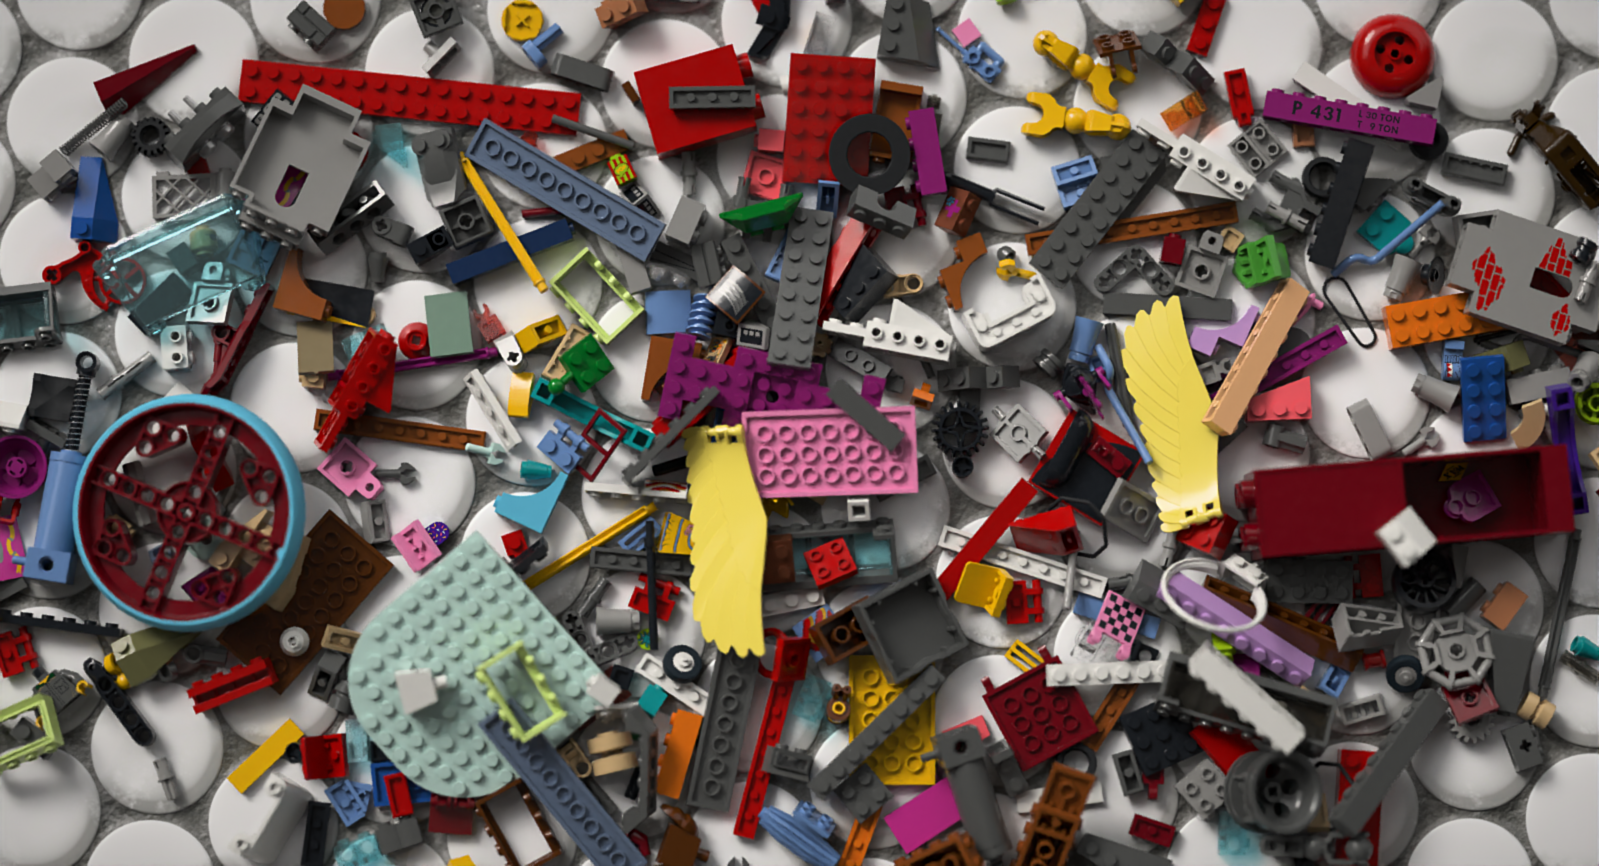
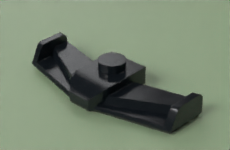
M770 0V6L761 4L755 24L763 27L747 52L749 56L767 61L781 36L788 29L791 20V0Z

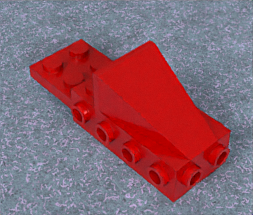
M369 327L327 400L333 409L314 440V444L325 453L329 449L332 450L338 440L336 436L348 424L347 417L349 416L356 420L358 416L361 417L367 407L365 405L366 401L387 413L391 411L396 351L399 345L394 341L395 337L382 328L380 331Z

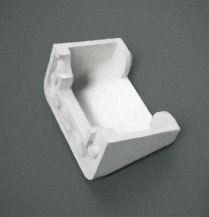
M272 772L265 783L266 794L274 799L275 802L256 834L254 833L249 836L245 833H239L232 838L227 849L238 855L264 865L271 864L277 859L307 809L309 801H311V794L305 787L279 772Z

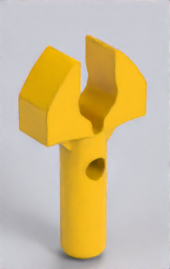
M1011 259L999 261L1000 268L996 267L998 277L1005 281H1008L1011 276L1030 280L1031 277L1037 275L1035 272L1016 268L1015 260Z

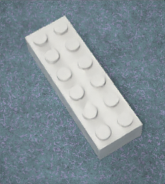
M1206 640L1189 658V668L1191 669L1189 672L1198 680L1202 678L1207 683L1206 687L1213 694L1218 692L1223 697L1222 701L1229 708L1235 707L1240 712L1238 715L1246 723H1253L1259 735L1263 738L1266 736L1273 741L1271 744L1279 752L1284 751L1288 754L1305 736L1304 726L1210 642Z

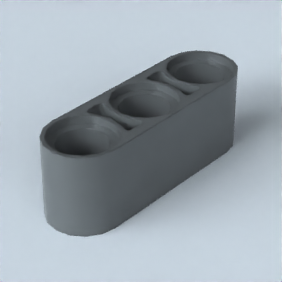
M556 53L550 74L608 93L615 72L571 56Z

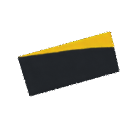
M305 278L307 284L317 296L332 303V314L329 319L327 318V321L364 328L368 327L374 290Z

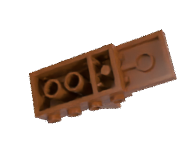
M1054 762L1042 795L1039 797L1038 802H1034L1031 807L1030 822L1026 821L1023 829L1024 839H1019L1015 850L1018 853L1016 859H1011L1009 866L1067 865L1069 856H1067L1069 849L1072 850L1075 845V833L1080 831L1083 824L1081 815L1095 782L1094 775Z
M958 830L947 835L948 840L944 842L938 839L928 844L930 848L923 849L921 847L911 852L912 857L908 859L902 856L893 861L894 866H985V862L975 848L973 837L967 831L960 834Z

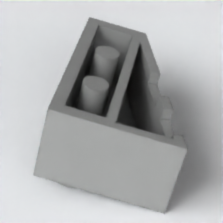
M1340 603L1331 618L1339 652L1394 644L1404 628L1400 611Z

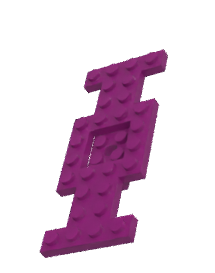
M676 331L658 416L669 419L678 417L680 419L683 400L697 403L701 399L699 394L707 386L710 389L715 386L720 391L708 406L725 409L722 425H729L730 427L742 424V412L835 409L840 407L826 395L831 388L819 385L823 364L811 362L810 371L767 365L769 352L744 346H738L734 366L693 357L697 336ZM865 374L861 396L874 407L881 406L886 378ZM774 390L778 393L779 398L776 402H770L767 399L768 391Z

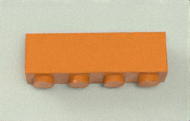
M678 709L677 713H672L669 724L673 725L671 734L666 733L663 745L667 746L665 754L660 753L658 766L661 767L659 775H657L658 794L679 799L703 716Z

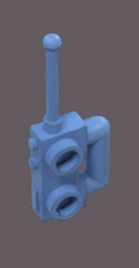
M941 27L936 28V32H939L963 55L962 62L964 64L967 63L969 69L976 71L987 83L991 84L1002 72L1000 68L1005 62L1004 59L985 42L979 43L977 47L973 45L967 51L947 35ZM983 52L994 61L992 65H989L980 57Z

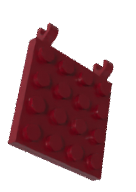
M1045 645L1037 648L1044 661L1042 664L1005 684L994 688L988 675L980 679L987 691L982 697L1023 772L1099 732L1074 685H1046V665L1062 664L1058 655L1052 658Z

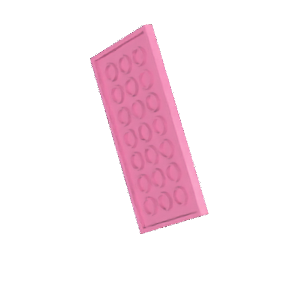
M915 406L875 407L906 434L892 451L879 442L842 408L742 412V424L745 428L749 463L760 498L918 493Z

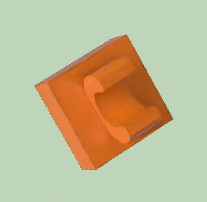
M923 382L921 390L914 388L909 404L930 411L935 396L929 393L931 385Z

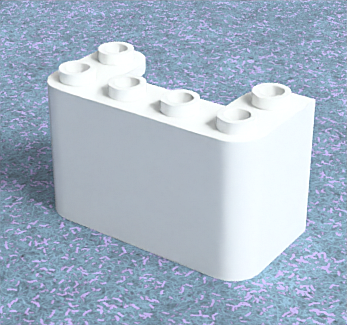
M1040 273L1031 277L1030 282L1024 285L1021 295L1026 305L993 322L988 313L981 314L975 312L973 308L962 314L961 319L978 350L982 352L991 351L1047 322L1052 317L1056 304Z

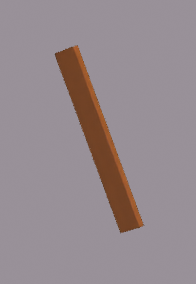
M316 409L313 430L320 431L331 410ZM362 415L361 417L358 416L356 420L348 416L347 426L338 433L466 451L465 446L467 443L485 447L487 432Z

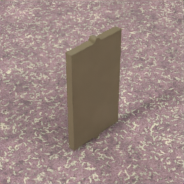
M316 320L297 322L298 374H314L318 376L319 374L334 373L332 322L326 321V323Z

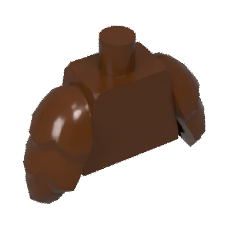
M665 803L662 804L660 809L676 825L668 822L655 860L661 865L654 866H693L695 860L706 863L710 851L699 848L702 839L698 838L699 829L695 820L689 814L684 813L679 807H673Z

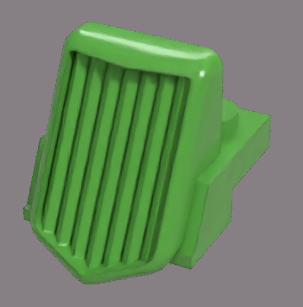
M1266 235L1255 242H1247L1237 248L1238 253L1235 256L1232 272L1240 283L1245 286V289L1265 286L1270 282L1287 279L1291 276L1285 245L1283 243H1275L1274 235Z

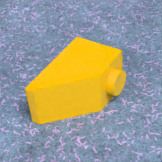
M559 315L528 325L516 333L515 337L525 354L565 336L567 331Z

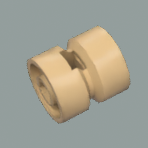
M1528 691L1521 700L1516 715L1526 721L1531 719L1534 726L1543 730L1551 720L1556 705L1547 700L1540 701V696Z

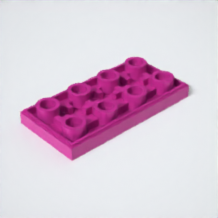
M947 777L883 817L906 854L961 820Z

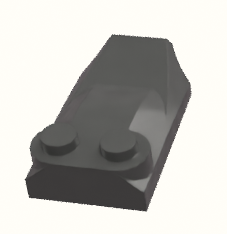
M438 129L413 138L411 148L417 156L427 200L432 204L433 208L456 202L460 194L468 189L455 129Z

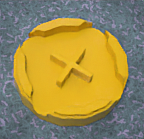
M515 0L503 10L501 17L502 28L506 35L518 42H527L536 38L542 31L544 24L541 10L535 3L529 0Z

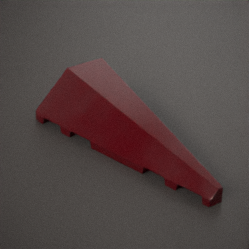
M195 44L93 82L103 107L107 110L115 102H118L120 98H123L128 108L121 114L125 115L127 112H130L138 102L160 86L176 69L183 66L191 56L198 53Z

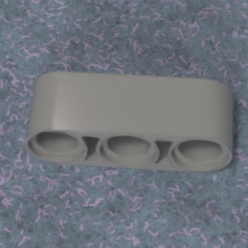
M1365 398L1346 407L1347 413L1370 460L1384 459L1392 455V448L1369 401Z

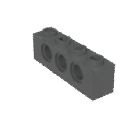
M374 180L342 204L327 237L315 236L309 229L307 232L327 256L369 225L374 218L381 216L395 204L380 184Z

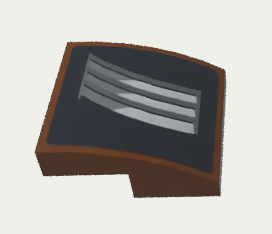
M733 265L705 298L738 325L766 292Z

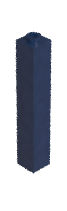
M566 218L520 235L518 239L528 255L533 257L574 241L572 235L576 234L572 222L567 223ZM505 241L448 263L446 267L453 285L458 286L520 261L509 243Z

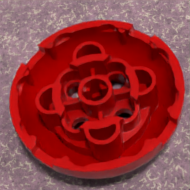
M1386 14L1367 22L1355 35L1350 48V65L1356 80L1368 92L1386 99H1400L1418 91L1430 78L1435 64V48L1429 33L1414 19L1399 14ZM1396 37H1402L1404 43L1402 45L1396 44ZM1377 45L1384 47L1383 53L1380 54L1376 51ZM1392 51L1398 54L1396 58L1391 56ZM1409 56L1413 59V62L1406 64L1404 57ZM1385 65H1392L1393 72H1386Z

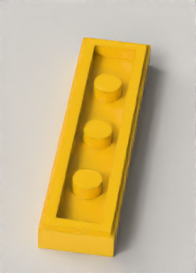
M289 718L227 779L243 794L285 754L288 744L297 742L305 733Z

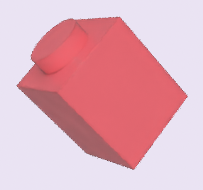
M759 128V134L754 135V147H758L757 150L760 153L783 155L785 130Z

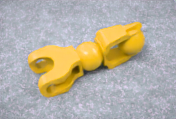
M1043 30L1034 37L1033 48L1038 55L1048 57L1062 70L1067 71L1069 69L1070 74L1075 79L1085 80L1084 83L1091 89L1093 101L1109 111L1115 112L1119 106L1118 101L1109 92L1110 83L1117 80L1130 85L1136 80V76L1120 64H1114L1117 78L1113 79L1109 66H1103L1100 63L1095 64L1089 55L1079 53L1080 51L1077 47L1058 39V36L1052 31Z
M1039 92L1027 93V102L1030 105L1041 108L1043 117L1037 123L1023 124L1021 127L1023 135L1044 139L1055 131H1064L1065 129L1072 134L1084 132L1088 136H1108L1113 140H1122L1131 131V122L1125 115H1108L1096 110H1090L1086 113L1078 107L1067 110L1066 107L1058 105L1050 94Z

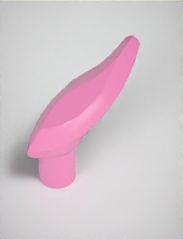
M1315 293L1307 297V304L1299 311L1297 322L1308 312L1311 306L1318 310L1322 309L1324 302L1315 299Z

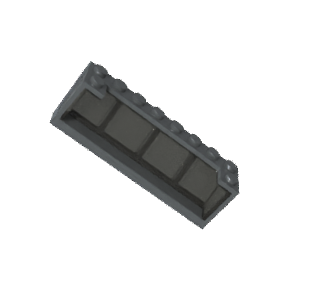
M1170 651L1153 707L1157 714L1165 717L1172 715L1178 717V720L1190 723L1193 721L1199 723V726L1211 729V727L1220 729V732L1232 735V733L1241 735V738L1252 741L1256 739L1262 741V744L1273 747L1271 744L1273 741L1267 736L1263 738L1259 735L1253 723H1246L1238 715L1240 712L1235 707L1229 708L1222 701L1223 697L1218 692L1213 694L1206 687L1207 683L1202 678L1198 680L1189 672L1191 670L1189 668V658L1191 656ZM1243 672L1304 726L1305 736L1291 751L1304 753V756L1312 759L1320 758L1327 747L1339 699Z

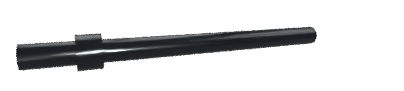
M645 521L646 538H644V547H646L649 641L650 650H658L655 565L657 538L654 536V521Z

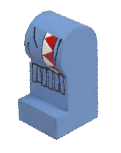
M1442 341V380L1460 381V358H1463L1465 341Z

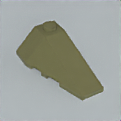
M150 627L131 633L113 642L111 647L116 662L134 689L153 679L158 674L157 671L165 663L168 665L173 660L172 657L180 649L184 650L203 631L177 632Z

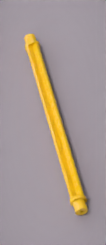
M461 151L460 157L464 173L531 278L534 287L541 294L545 293L549 289L545 283V278L541 276L474 169L470 159L464 156V152Z
M654 502L646 506L643 505L638 510L523 580V582L532 590L590 554L591 546L601 547L647 517H650L653 512L658 510Z

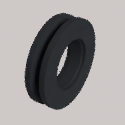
M862 114L847 120L837 129L829 147V162L836 179L848 190L854 192L858 185H862L878 192L879 195L893 189L905 176L910 163V146L903 130L895 122L877 114ZM866 132L877 133L883 136L889 143L892 151L891 162L888 168L880 175L866 177L856 173L849 165L847 158L848 147L852 140Z

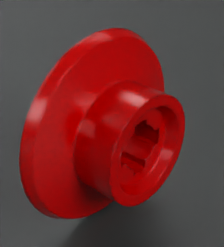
M413 322L401 330L398 337V345L402 354L407 358L415 359L430 356L427 324ZM413 337H421L419 345L412 344Z

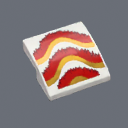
M646 479L643 495L687 499L689 483Z

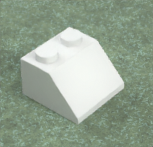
M1410 507L1375 533L1401 568L1407 567L1437 542Z

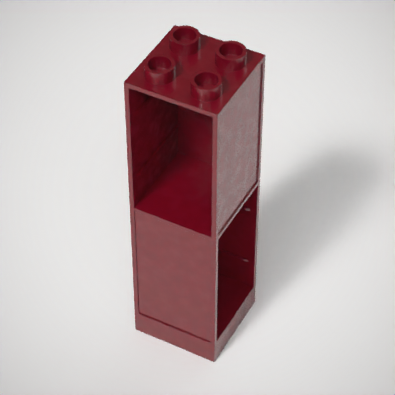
M1567 444L1252 470L1243 475L1244 481L1234 484L1236 508L1247 509L1248 524L1238 527V536L1242 540L1239 543L1241 552H1251V561L1385 550L1386 547L1375 533L1408 507L1414 511L1437 542L1433 545L1552 536L1575 531ZM1469 462L1462 478L1480 469L1502 506L1473 523H1465L1460 518L1452 519L1448 517L1444 512V503L1448 500L1447 489L1459 480L1439 481L1446 464Z

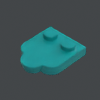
M1383 200L1356 232L1379 252L1412 223L1387 200ZM1410 236L1389 255L1395 252L1399 254L1410 252L1414 246L1413 238Z

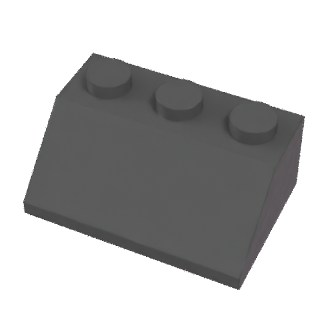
M1142 559L1122 597L1172 625L1183 629L1187 620L1179 616L1168 603L1156 596L1165 571Z

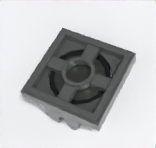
M409 0L424 39L464 24L455 0Z

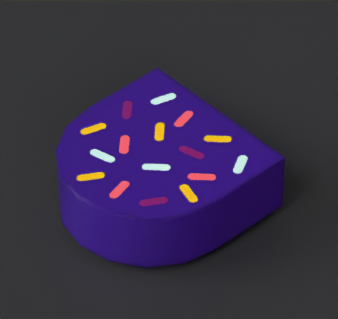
M442 522L432 523L425 528L437 547L444 543L450 535L448 526Z

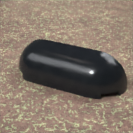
M1080 408L1039 482L1040 485L1046 488L1062 487L1071 479L1093 438L1094 423L1091 417Z

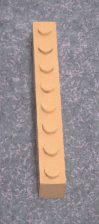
M1292 278L1279 281L1201 421L1220 436L1231 435L1237 430L1239 419L1247 412L1249 401L1257 394L1259 383L1267 376L1269 365L1277 358L1279 347L1287 340L1289 329L1297 322L1299 311L1307 304V297L1310 291Z

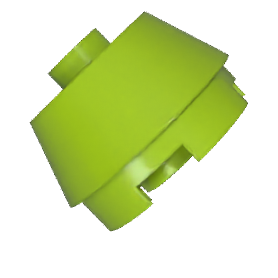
M1592 382L1585 391L1575 394V412L1583 422L1599 425V383Z

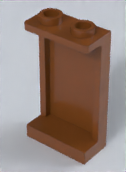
M881 80L876 114L887 117L895 122L903 130L908 140L912 138V132L907 130L905 118L909 117L908 111L920 109L924 87ZM873 133L869 158L873 159L872 162L885 164V161L891 162L892 151L889 143L883 136ZM910 151V163H909V165H911V160H912V153H913V151Z

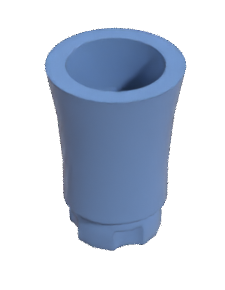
M1075 316L1074 331L1069 348L1071 351L1068 358L1088 364L1104 324Z

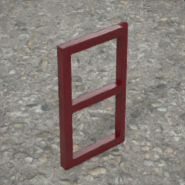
M598 408L581 435L605 457L592 475L579 464L575 468L590 482L595 480L628 432L627 429L601 408ZM600 415L621 432L609 451H606L588 435Z

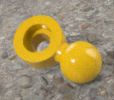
M112 652L105 656V670L112 675H117L116 682L121 689L127 690L131 688L130 683L116 662L114 653Z

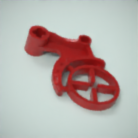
M81 241L79 243L78 249L80 252L76 256L55 266H47L42 272V278L45 282L51 281L53 285H58L70 273L78 271L87 296L95 305L105 311L109 310L111 302L117 304L135 302L143 295L147 286L146 273L138 262L126 257L115 258L113 255L116 252L115 249L103 254L94 249L93 245L88 241ZM85 244L89 245V249L87 251H83V246ZM108 256L110 261L104 265L99 276H94L98 265ZM118 261H129L136 265L134 269L125 275V279L128 280L139 270L143 276V285L138 294L128 283H124V286L134 297L127 301H118L109 296L121 286L120 282H117L108 291H105L103 286V276L107 268L118 279L122 278L121 274L112 265ZM51 270H52L53 272H55V271L58 272V273L56 274V277H57L56 280H54V279L49 280V279H48V278L50 277L49 272H50ZM94 281L99 282L100 289L107 298L105 303L98 297Z

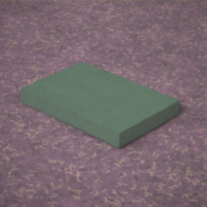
M467 291L424 296L431 359L474 354Z

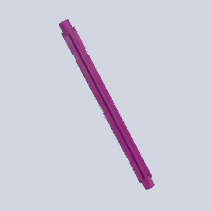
M496 347L475 349L474 354L431 359V356L396 361L395 372L481 359L488 360L490 357H497L498 350ZM336 369L334 373H327L328 381L338 382L345 369Z

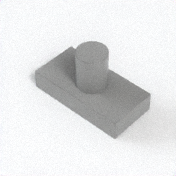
M452 37L440 48L433 41H429L423 50L431 58L421 68L430 78H435L462 48Z

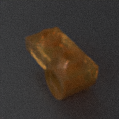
M1195 91L1161 112L1160 115L1172 132L1188 121L1200 116L1208 108L1198 91Z

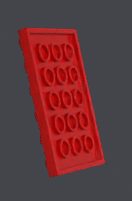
M790 53L782 181L818 184L819 180L839 182L834 176L829 162L830 143L835 132L844 122L858 115L872 114L876 59ZM870 132L860 134L854 138L848 147L847 153L851 168L856 173L868 177Z

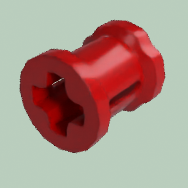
M1383 649L1376 653H1363L1361 660L1364 671L1377 667L1386 668V658Z

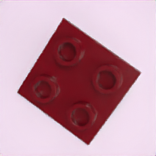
M431 791L428 832L471 835L474 797H451Z

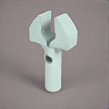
M467 443L465 446V450L468 452L486 456L488 464L497 465L504 461L495 458L491 454L495 451L506 453L501 444L491 443V446L488 448Z

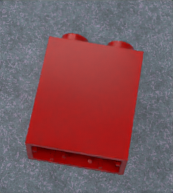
M733 44L634 72L659 160L757 132L755 120L766 117L759 93L755 94L756 108L686 109L675 111L669 109V87L745 86L743 80L754 77L747 52L736 55Z

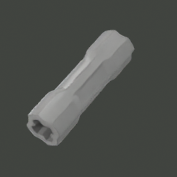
M133 461L122 465L124 474L145 482L141 461ZM130 483V492L133 493L135 486L133 483ZM148 492V494H147V500H148L149 502H151V499H150V496H149V492ZM133 501L139 527L149 526L158 522L154 509Z

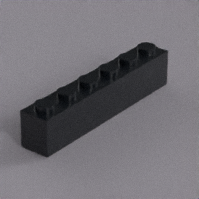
M1349 138L1348 142L1344 141L1340 152L1344 154L1342 161L1337 162L1334 174L1337 175L1335 182H1330L1327 194L1330 195L1328 203H1323L1320 215H1323L1321 223L1317 222L1313 235H1316L1315 243H1310L1307 255L1310 256L1309 262L1331 269L1335 268L1375 145Z

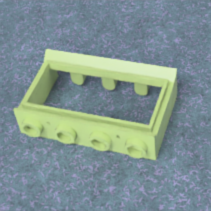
M587 247L549 281L552 285L550 288L552 293L557 298L562 296L567 301L564 304L572 314L576 311L581 316L579 319L580 323L586 329L591 327L596 332L593 336L601 345L605 342L609 346L611 342L645 312V309ZM584 259L634 312L610 336L560 283Z
M518 640L513 645L475 667L477 670L475 676L481 685L485 683L489 691L486 694L493 704L495 702L500 708L498 714L504 722H509L512 727L509 729L515 741L519 739L520 742L524 743L567 716V713L562 710L556 695L551 692L545 677L539 672L534 664V659L523 646V641ZM513 651L516 652L553 713L552 716L525 733L486 671L487 667Z
M38 693L0 710V723L9 719H16L18 715L27 711H34L39 706L47 737L1 756L0 775L5 770L19 768L21 763L37 760L39 755L53 753L58 747L64 745L51 696Z

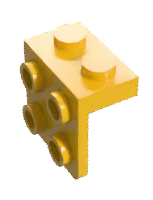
M969 561L964 567L954 599L960 603L985 608L991 616L999 618L1001 612L1006 607V599L1008 593L1013 588L1014 579L1005 569Z

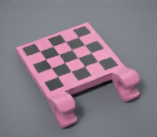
M1109 590L1095 625L1087 638V642L1091 645L1099 643L1103 633L1122 644L1115 657L1120 661L1128 659L1131 646L1146 610Z

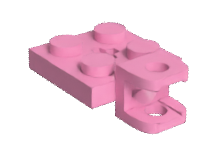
M346 437L317 468L349 498L357 490L367 499L375 500L384 490L383 484L371 474L378 465ZM352 462L353 465L351 467L353 470L344 473L343 463L349 464ZM374 485V489L369 491V487Z

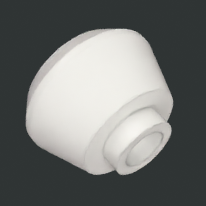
M299 627L286 629L280 637V647L289 656H299L309 646L307 633Z

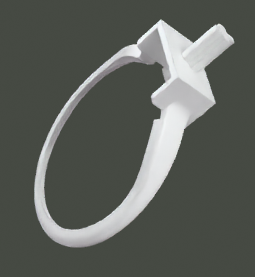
M1233 554L1225 561L1208 558H1190L1174 563L1165 571L1161 580V590L1168 605L1188 622L1216 632H1242L1257 626L1266 614L1267 599L1264 590L1269 576L1262 572L1266 569L1263 559L1256 560L1250 564L1237 554ZM1183 570H1196L1213 575L1219 573L1220 580L1230 576L1253 592L1250 600L1256 606L1257 616L1251 623L1241 627H1218L1201 622L1186 614L1176 605L1171 595L1168 594L1169 581L1176 573Z

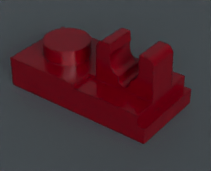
M1100 436L1095 439L1085 452L1117 479L1133 463Z

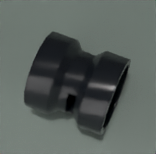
M1580 236L1576 242L1577 247L1571 250L1569 257L1582 266H1588L1591 261V254L1596 253L1598 246L1590 239Z
M959 456L952 463V472L959 478L968 477L974 468L972 460L967 456Z
M301 742L290 743L285 749V757L292 764L303 763L300 750Z

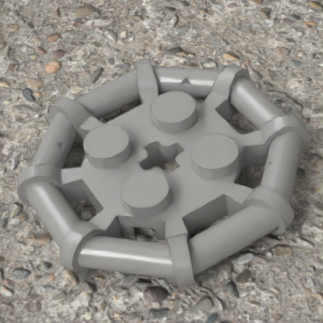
M1464 612L1437 619L1433 617L1419 641L1415 642L1423 676H1428L1446 687L1448 691L1475 684L1480 685L1483 677L1491 667L1493 659L1496 660L1495 655L1492 654L1490 629L1464 615ZM1457 623V628L1445 631L1442 627ZM1463 624L1477 633L1474 636L1469 635L1462 629ZM1436 630L1440 634L1439 638L1434 644L1428 642ZM1481 638L1485 652H1479L1477 640ZM1453 646H1457V649H1462L1459 656L1450 653L1453 650ZM1427 650H1433L1435 662L1431 664ZM1477 658L1483 659V663L1476 672L1472 666ZM1439 666L1442 670L1449 672V678L1439 674L1435 669ZM1467 671L1470 677L1454 680L1456 673Z

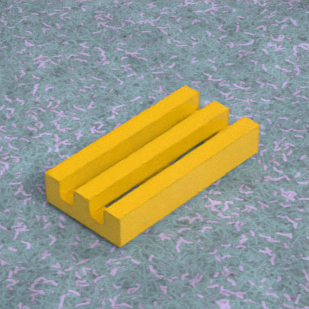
M1016 639L1004 655L1024 672L1029 671V669L1010 655L1012 652L1033 668L1038 665L1016 649L1017 645L1040 663L1044 662L1038 654L1018 639Z

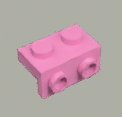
M419 519L413 521L401 532L391 537L396 548L415 573L427 567L442 555Z

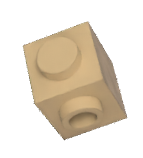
M327 373L319 374L318 376L314 374L299 375V382L302 383L304 388L326 390L328 375Z

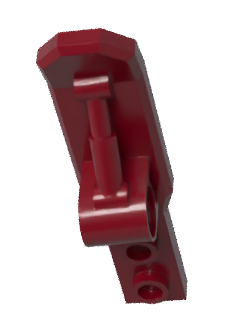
M263 281L261 285L256 287L254 299L245 308L244 318L238 329L230 325H214L212 327L211 335L215 343L214 369L210 376L211 378L201 389L202 395L215 396L228 385L275 291L271 284ZM227 329V335L224 338H219V333Z

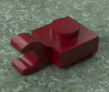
M1164 769L1147 777H1144L1142 773L1143 784H1148L1147 800H1156L1158 798V784H1164Z

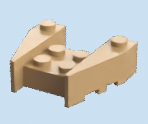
M264 509L245 525L270 536L272 525L268 522L273 517L274 512ZM246 532L243 535V540L245 543H248L251 535L249 532ZM303 535L299 553L286 579L265 602L277 611L283 612L295 594L296 583L301 574L303 560L311 538ZM224 540L218 545L207 562L218 570L227 567L237 569L242 560L255 567L262 555ZM268 540L264 541L262 545L264 551L270 548Z

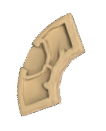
M1542 398L1522 405L1523 420L1517 428L1511 431V436L1517 448L1530 447L1541 435L1546 416Z

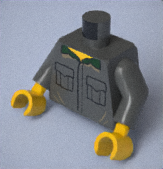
M41 665L32 672V675L39 682L32 688L33 695L41 693L51 696L56 715H59L81 695L87 696L85 694L87 687L93 689V686L86 682L79 673L67 669H55L49 674ZM38 706L34 710L36 725L41 731H44V724Z

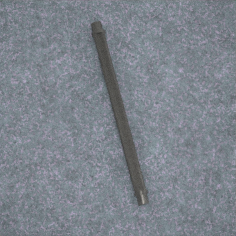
M1577 528L1569 536L1555 611L1538 684V696L1547 698L1548 690L1551 689L1554 665L1556 663L1582 540L1580 538L1582 530Z

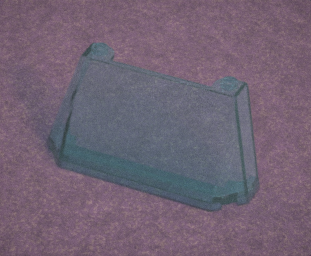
M221 194L112 243L102 250L103 256L100 260H95L92 265L94 271L148 337L162 333L167 325L166 319L240 286L244 290L256 291L266 284L260 234L254 231L247 232L237 224L246 201L245 199L241 201L232 197L231 194Z

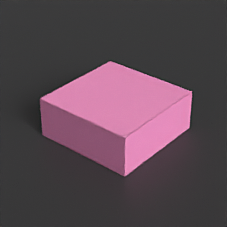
M970 18L952 30V33L963 48L981 37L980 32Z

